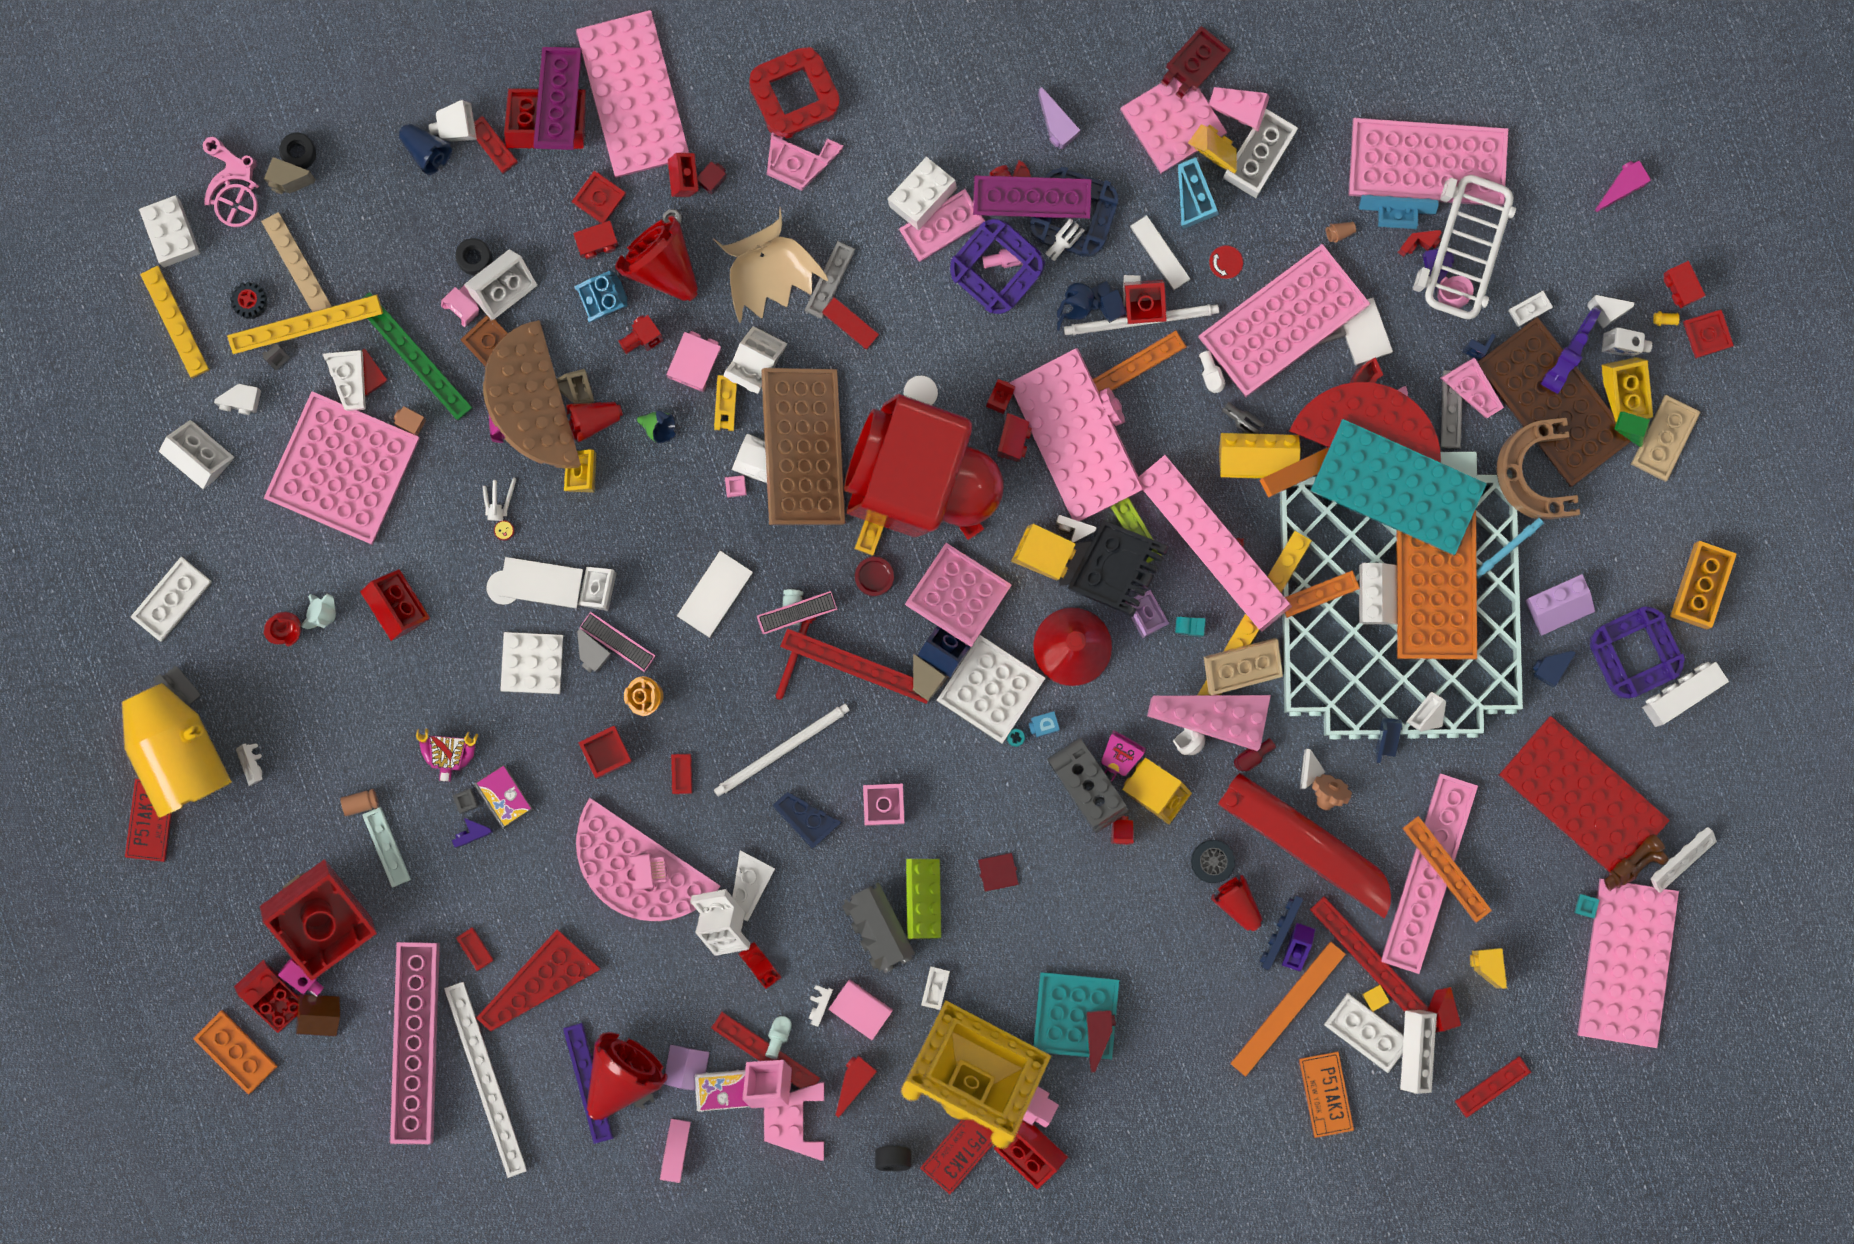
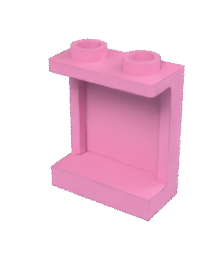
M684 332L667 372V377L704 392L716 358L721 352V346H718L719 343L715 340L708 338L706 341L701 339V335L695 332Z

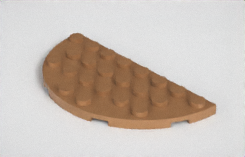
M540 320L526 323L509 332L496 345L488 358L483 382V393L488 413L495 427L498 426L505 436L504 439L524 456L540 464L554 465L556 468H578L581 465Z

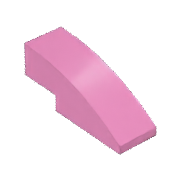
M671 1119L660 1180L681 1182L691 1122Z

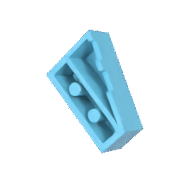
M1195 157L1179 164L1181 226L1185 229L1219 215L1197 158Z

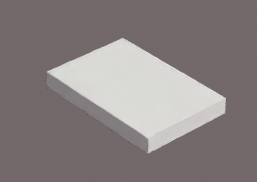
M1374 298L1368 299L1370 306L1343 325L1346 332L1345 338L1355 366L1368 362L1375 357L1379 358L1393 353Z

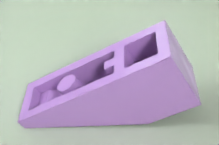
M1040 88L1038 95L1050 136L1049 139L1055 147L1059 146L1063 149L1079 136L1080 129L1043 88Z

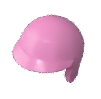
M1453 276L1449 279L1445 277L1440 282L1441 285L1473 296L1474 288L1472 282L1466 277ZM1438 289V301L1455 308H1462L1470 300L1465 296Z

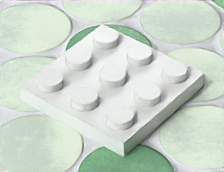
M504 632L501 692L560 694L564 636Z

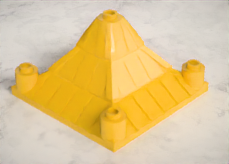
M945 1000L901 1088V1093L910 1101L918 1100L921 1094L928 1095L930 1098L940 1102L951 1117L964 1120L973 1119L981 1125L989 1127L993 1130L991 1135L993 1144L999 1148H1006L1015 1138L1051 1055Z

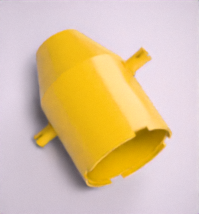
M163 683L122 702L125 751L158 818L231 783L230 777L199 715Z

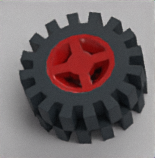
M242 282L239 287L237 285L234 287L235 291L231 292L232 297H230L231 307L239 316L245 319H255V316L259 317L261 312L264 313V308L267 307L266 300L268 299L260 286L255 283L246 282L244 284Z

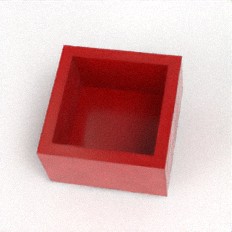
M612 726L578 742L596 779L633 762L616 726Z

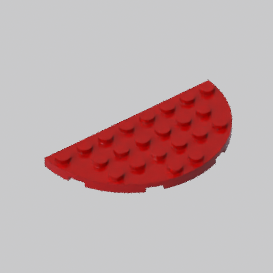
M1354 382L1331 388L1309 402L1298 414L1289 432L1330 447L1341 420L1344 419L1441 463L1439 441L1435 429L1425 412L1402 392L1382 384Z

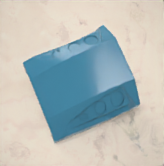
M613 271L590 278L574 287L580 295L588 315V322L596 321L614 311L627 307L626 293L620 279Z

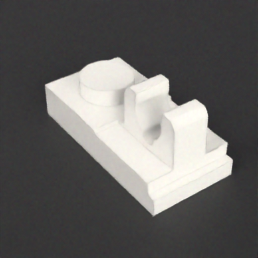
M245 743L236 748L249 786L262 780V770L256 762L262 755L252 754V750L258 747L256 743L252 745H246Z
M815 986L814 989L819 990L822 996L817 998L811 996L810 999L819 1004L817 1009H812L809 1019L812 1020V1025L819 1027L833 989L829 988L828 990Z

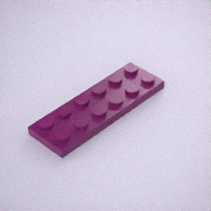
M542 47L534 149H574L581 48Z
M974 175L973 215L1090 218L1092 179Z

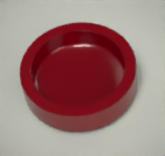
M880 557L866 558L856 568L855 583L858 589L865 595L872 597L881 596L893 584V569L886 560Z

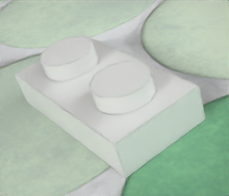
M1541 291L1508 311L1517 327L1553 307L1544 291Z
M930 967L922 1006L941 1010L950 971Z

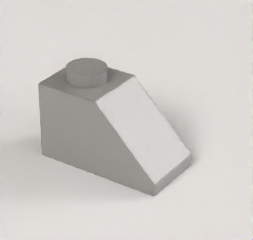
M579 629L577 631L580 660L584 662L581 666L590 673L592 671L597 673L612 655Z

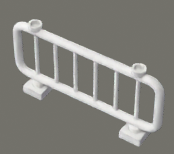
M1468 175L1460 180L1458 187H1456L1457 180L1451 177L1444 184L1440 200L1446 203L1451 198H1454L1436 260L1431 276H1429L1430 270L1423 267L1418 271L1412 289L1420 292L1426 287L1425 298L1431 307L1463 319L1475 318L1479 314L1481 307L1486 308L1489 297L1485 296L1508 217L1513 218L1516 212V207L1512 206L1514 197L1509 188L1475 175ZM1474 183L1504 194L1506 198L1504 207L1464 194L1466 185ZM1462 197L1501 210L1502 214L1499 224L1496 225L1459 212ZM1457 215L1496 228L1497 231L1493 243L1454 230L1453 227ZM1451 233L1491 246L1488 260L1486 261L1449 248L1448 243ZM1446 251L1485 264L1486 267L1482 279L1443 266L1442 263ZM1443 269L1480 282L1477 297L1438 284L1437 279L1440 270ZM1435 287L1475 300L1473 309L1467 312L1436 301L1433 297Z

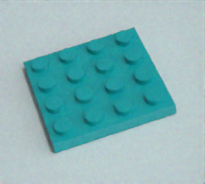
M1040 972L1033 1046L1045 1053L1089 1057L1086 1012L1111 1010V1014H1115L1116 1020L1119 980ZM1112 1026V1033L1101 1057L1102 1059H1112L1115 1026Z

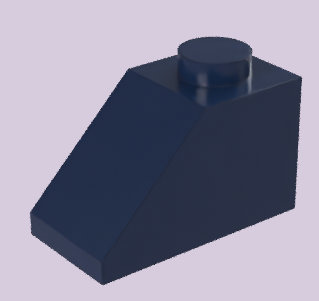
M1569 651L1542 658V660L1538 659L1532 668L1535 670L1532 676L1550 687H1555L1576 653Z

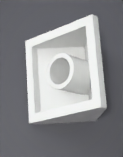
M1595 295L1588 302V308L1590 311L1594 306L1601 309L1597 321L1602 328H1605L1634 307V302Z
M586 567L578 605L608 611L616 572L612 569Z

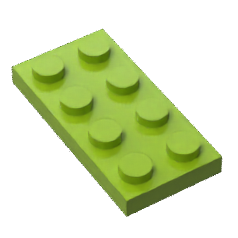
M906 859L908 939L941 938L940 859Z

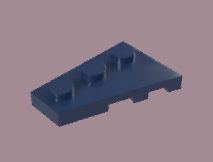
M786 792L772 805L811 849L816 847L842 823L789 792Z

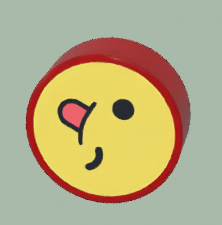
M500 521L495 525L494 533L498 539L507 541L513 537L514 527L508 521Z

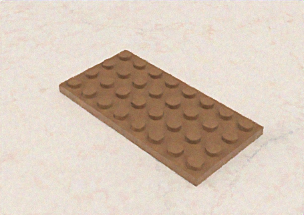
M761 369L769 525H844L845 513L837 369Z

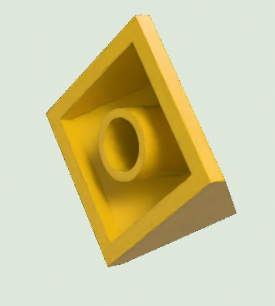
M594 450L577 451L581 465L578 468H565L564 491L594 493L596 452Z

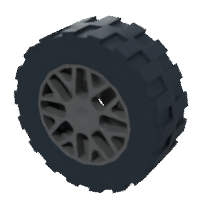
M1205 841L1198 845L1192 853V870L1201 881L1220 883L1229 878L1235 868L1233 851L1222 841Z

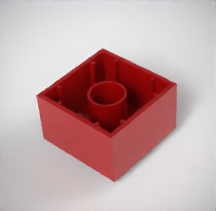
M325 859L260 905L264 924L311 981L377 934L372 917Z

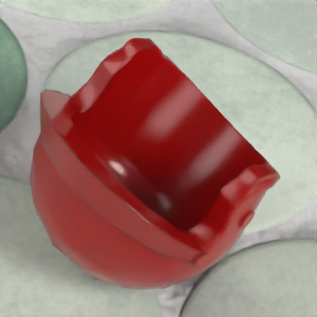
M291 612L276 613L269 618L264 626L265 638L273 644L285 643L286 646H291L296 643L300 636V620Z

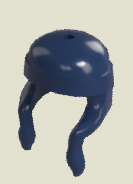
M1073 283L1067 288L1065 293L1066 299L1061 302L1057 310V317L1060 318L1057 322V331H1060L1065 318L1084 319L1090 314L1092 309H1098L1100 302L1094 299V292L1089 286L1082 283ZM1070 304L1073 307L1071 312L1062 314L1065 305Z

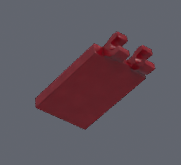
M1201 26L1167 63L1166 68L1169 71L1164 75L1161 83L1167 87L1174 78L1178 80L1182 85L1175 95L1182 99L1190 88L1196 91L1230 53L1231 49Z

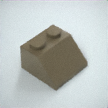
M274 157L264 177L268 186L272 188L271 190L279 194H283V192L290 194L313 184L316 180L309 170Z

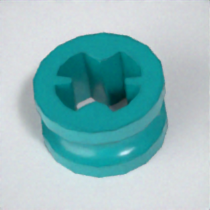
M1020 729L1011 730L1007 736L1008 743L1013 747L1022 745L1025 740L1024 733ZM1019 733L1021 741L1013 743V739L1010 737L1011 734Z

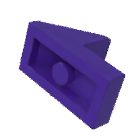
M464 818L470 833L467 834L464 831L456 834V839L452 840L454 848H459L492 834L493 830Z

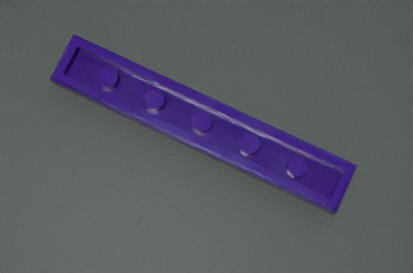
M583 1023L563 1028L593 1143L596 1144L613 1139L608 1117L603 1120H594L588 1115L587 1103L593 1059Z

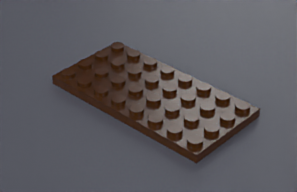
M1537 317L1478 361V364L1490 385L1523 427L1537 421L1567 418V426L1552 425L1554 434L1569 432L1568 438L1536 444L1571 488L1631 441L1614 429L1616 421L1613 413L1577 367H1574L1569 372L1567 380L1558 394L1541 385L1548 370H1551L1557 364L1563 349ZM1539 427V433L1544 436V429Z

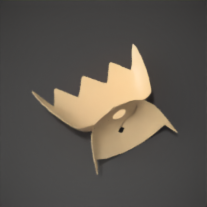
M781 208L779 209V219L774 224L754 235L724 246L713 239L725 252L737 257L730 269V285L739 323L742 320L744 305L757 316L763 318L766 297L787 307L792 285L811 295L812 272L828 281L826 274L819 264L800 244L793 239L779 237L782 229Z

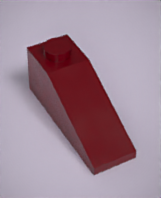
M1111 1010L1086 1012L1090 1072H1096L1112 1033V1026H1116L1115 1014H1111Z

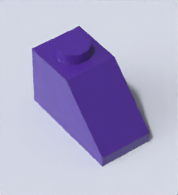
M1439 249L1425 251L1422 255L1425 268L1430 270L1429 276H1431ZM1446 251L1442 265L1451 268L1452 263H1454L1453 253ZM1440 270L1437 279L1438 284H1440L1448 271Z
M1296 923L1282 966L1301 972L1313 944L1314 928Z

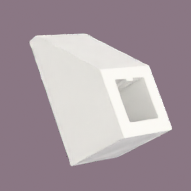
M237 384L217 397L214 403L219 406L220 410L231 411V409L239 410L238 413L250 415V412H257L261 390L257 387Z

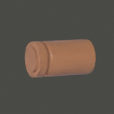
M374 789L340 798L345 816L379 808L378 797Z

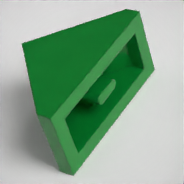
M1620 412L1614 429L1637 446L1643 447L1650 419Z

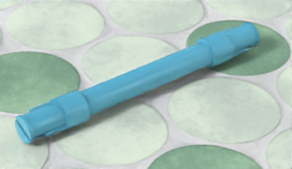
M1538 518L1531 525L1529 524L1492 558L1486 560L1476 570V578L1479 579L1486 572H1489L1495 564L1527 537L1533 535L1544 524L1543 521Z

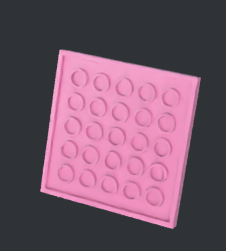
M311 392L264 499L373 545L420 437L357 410L346 411L341 403Z

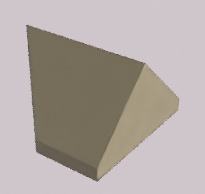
M585 369L566 373L556 379L560 392L574 404L594 402L588 374Z
M913 654V691L929 701L950 677Z

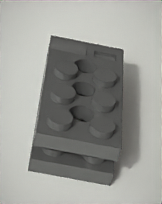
M1078 738L1047 758L1054 773L1095 833H1098L1129 813L1127 805L1081 738ZM1079 770L1083 771L1080 775L1075 774ZM1094 786L1092 790H1086L1087 787ZM1099 802H1105L1102 806H1096Z

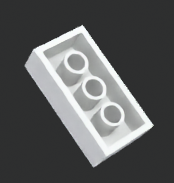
M1266 109L1259 132L1252 128L1237 153L1236 173L1234 174L1227 170L1223 179L1257 198L1298 128Z
M1709 662L1702 663L1694 669V674L1692 672L1685 674L1678 679V684H1670L1662 689V695H1654L1645 701L1647 704L1642 708L1655 727L1664 725L1729 682L1716 662L1711 664Z

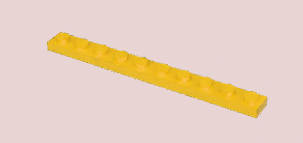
M1296 531L1292 534L1268 575V578L1281 593L1312 543V540ZM1247 614L1244 615L1224 651L1247 646L1254 641L1259 629ZM1207 680L1197 696H1211L1208 692Z

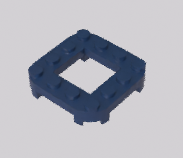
M1066 167L1052 170L1045 178L1092 179L1091 199L1098 201L1088 234L1087 236L1081 235L1071 248H1065L1064 251L1083 257L1097 255L1104 247L1117 208L1118 194L1115 188L1106 180L1104 182L1070 171ZM1031 217L1030 230L1032 236L1040 243L1052 246L1056 242L1055 236L1061 228L1050 224L1052 217ZM1076 232L1071 236V238L1068 241H1070L1074 237Z

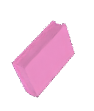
M850 979L828 1009L871 1040H873L893 1011L885 1003L875 998Z

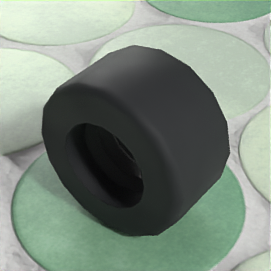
M297 132L283 138L279 146V154L283 161L306 169L315 161L316 148L308 136ZM297 144L305 148V154L300 158H294L290 153L291 148Z
M466 239L456 249V262L466 274L477 275L491 264V251L486 243L480 239ZM470 250H478L481 253V259L478 263L471 264L466 260V255Z
M883 1146L875 1150V1168L889 1172L909 1170L911 1168V1149L903 1146Z

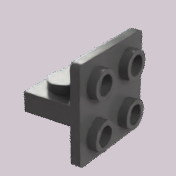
M174 666L165 675H157L154 678L156 682L148 688L150 689L163 683L188 706L201 696L177 666Z

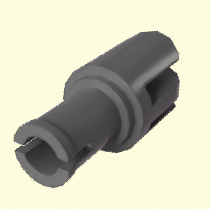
M1228 402L1222 412L1235 420V426L1245 434H1254L1253 432L1259 434L1261 429L1258 426H1265L1262 421L1247 410L1240 411L1231 402Z

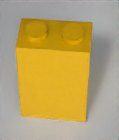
M1031 524L1027 526L1011 562L1054 580H1059L1067 572L1068 567H1066L1068 559L1072 560L1075 555V543L1042 527Z
M1147 758L1138 763L1134 774L1125 781L1124 788L1122 789L1128 796L1169 825L1192 794L1180 780Z

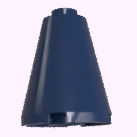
M413 124L404 125L399 131V139L426 175L437 173L439 171L437 168L440 165L445 166L450 159L452 148L447 141Z

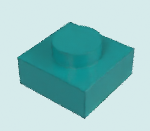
M1579 894L1574 913L1595 919L1600 900Z

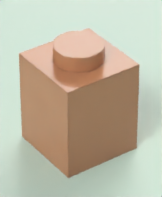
M404 406L401 410L398 409L394 416V424L397 427L416 436L419 435L426 422L423 416Z

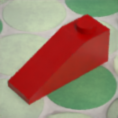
M860 1056L857 1058L852 1057L845 1065L848 1069L845 1073L836 1111L838 1118L877 1072Z

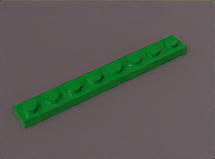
M369 292L363 298L372 296V294ZM381 305L383 314L367 319L455 419L459 421L473 408Z

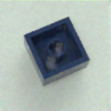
M937 626L923 645L918 657L951 677L971 647Z

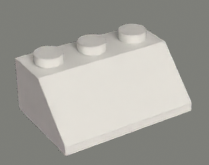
M510 249L464 284L473 300L491 320H494L537 286L522 257Z
M191 420L166 436L159 450L163 456L202 489L214 482L234 459V456Z
M1362 563L1359 565V624L1397 625V565Z

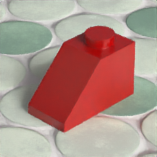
M1122 816L1112 823L1111 844H1133V820H1129L1128 816Z
M1451 987L1435 990L1427 1010L1428 1012L1436 1013L1435 1033L1461 1026Z

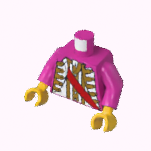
M425 728V735H421L419 729H417L416 738L419 740L421 753L426 763L431 765V768L440 769L439 781L451 782L452 770L461 771L474 757L475 742L478 739V734H475L474 739L469 737V732H467L464 739L429 736L428 739L429 730Z

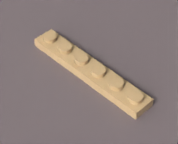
M277 212L261 221L311 311L332 307L280 213Z

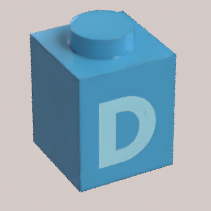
M1054 711L1032 717L1031 723H1028L1031 734H1035L1036 738L1060 730Z

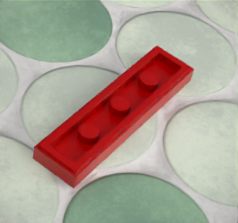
M1518 1056L1454 1102L1465 1118H1467L1531 1072L1521 1057Z

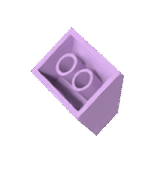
M1582 574L1525 600L1541 636L1595 612L1591 592Z

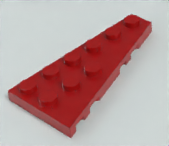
M557 929L476 1019L488 1030L493 1031L601 969Z

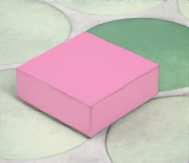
M744 475L725 478L727 498L747 495Z

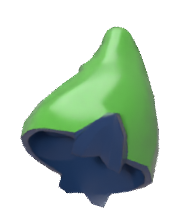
M656 411L637 418V422L645 428L647 435L656 443L669 442L676 436L674 432L675 418L669 413Z

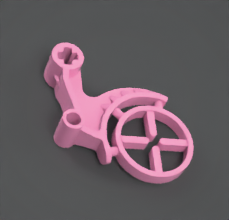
M208 137L203 142L204 151L211 156L223 160L226 163V167L211 180L205 194V205H214L217 217L224 224L235 228L244 227L254 220L258 212V201L252 192L254 187L259 188L252 181L253 169L256 168L257 162L250 156H244L242 159L237 158L220 140L215 137ZM211 145H217L216 150L211 149ZM243 180L251 184L247 188L240 184H230V181ZM225 183L226 186L218 192L215 200H212L215 191ZM232 188H241L236 198V203H241L246 191L252 196L254 202L253 211L243 206H238V209L251 214L246 221L239 224H232L237 212L235 208H232L227 221L223 219L219 212V201L234 206L233 202L222 198V195Z

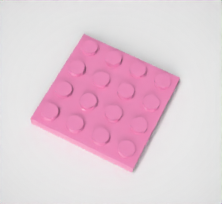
M1175 78L1167 87L1160 83L1120 108L1161 174L1198 152L1188 142L1201 124L1213 126L1218 130L1217 135L1220 137L1227 134L1199 88L1196 91L1190 88L1182 99L1175 95L1182 85Z
M945 543L905 605L972 647L1012 584L948 543Z

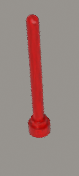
M816 617L802 621L798 633L806 636L809 624H812ZM792 651L776 693L778 700L784 697L799 655Z

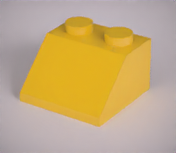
M1502 948L1472 951L1470 965L1474 967V971L1495 988H1507Z

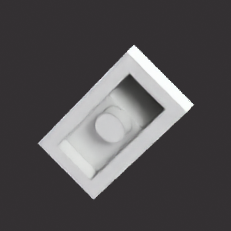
M1061 515L1057 517L1056 524L1059 525V529L1070 532L1071 529L1074 530L1070 540L1073 543L1094 533L1096 530L1094 526Z

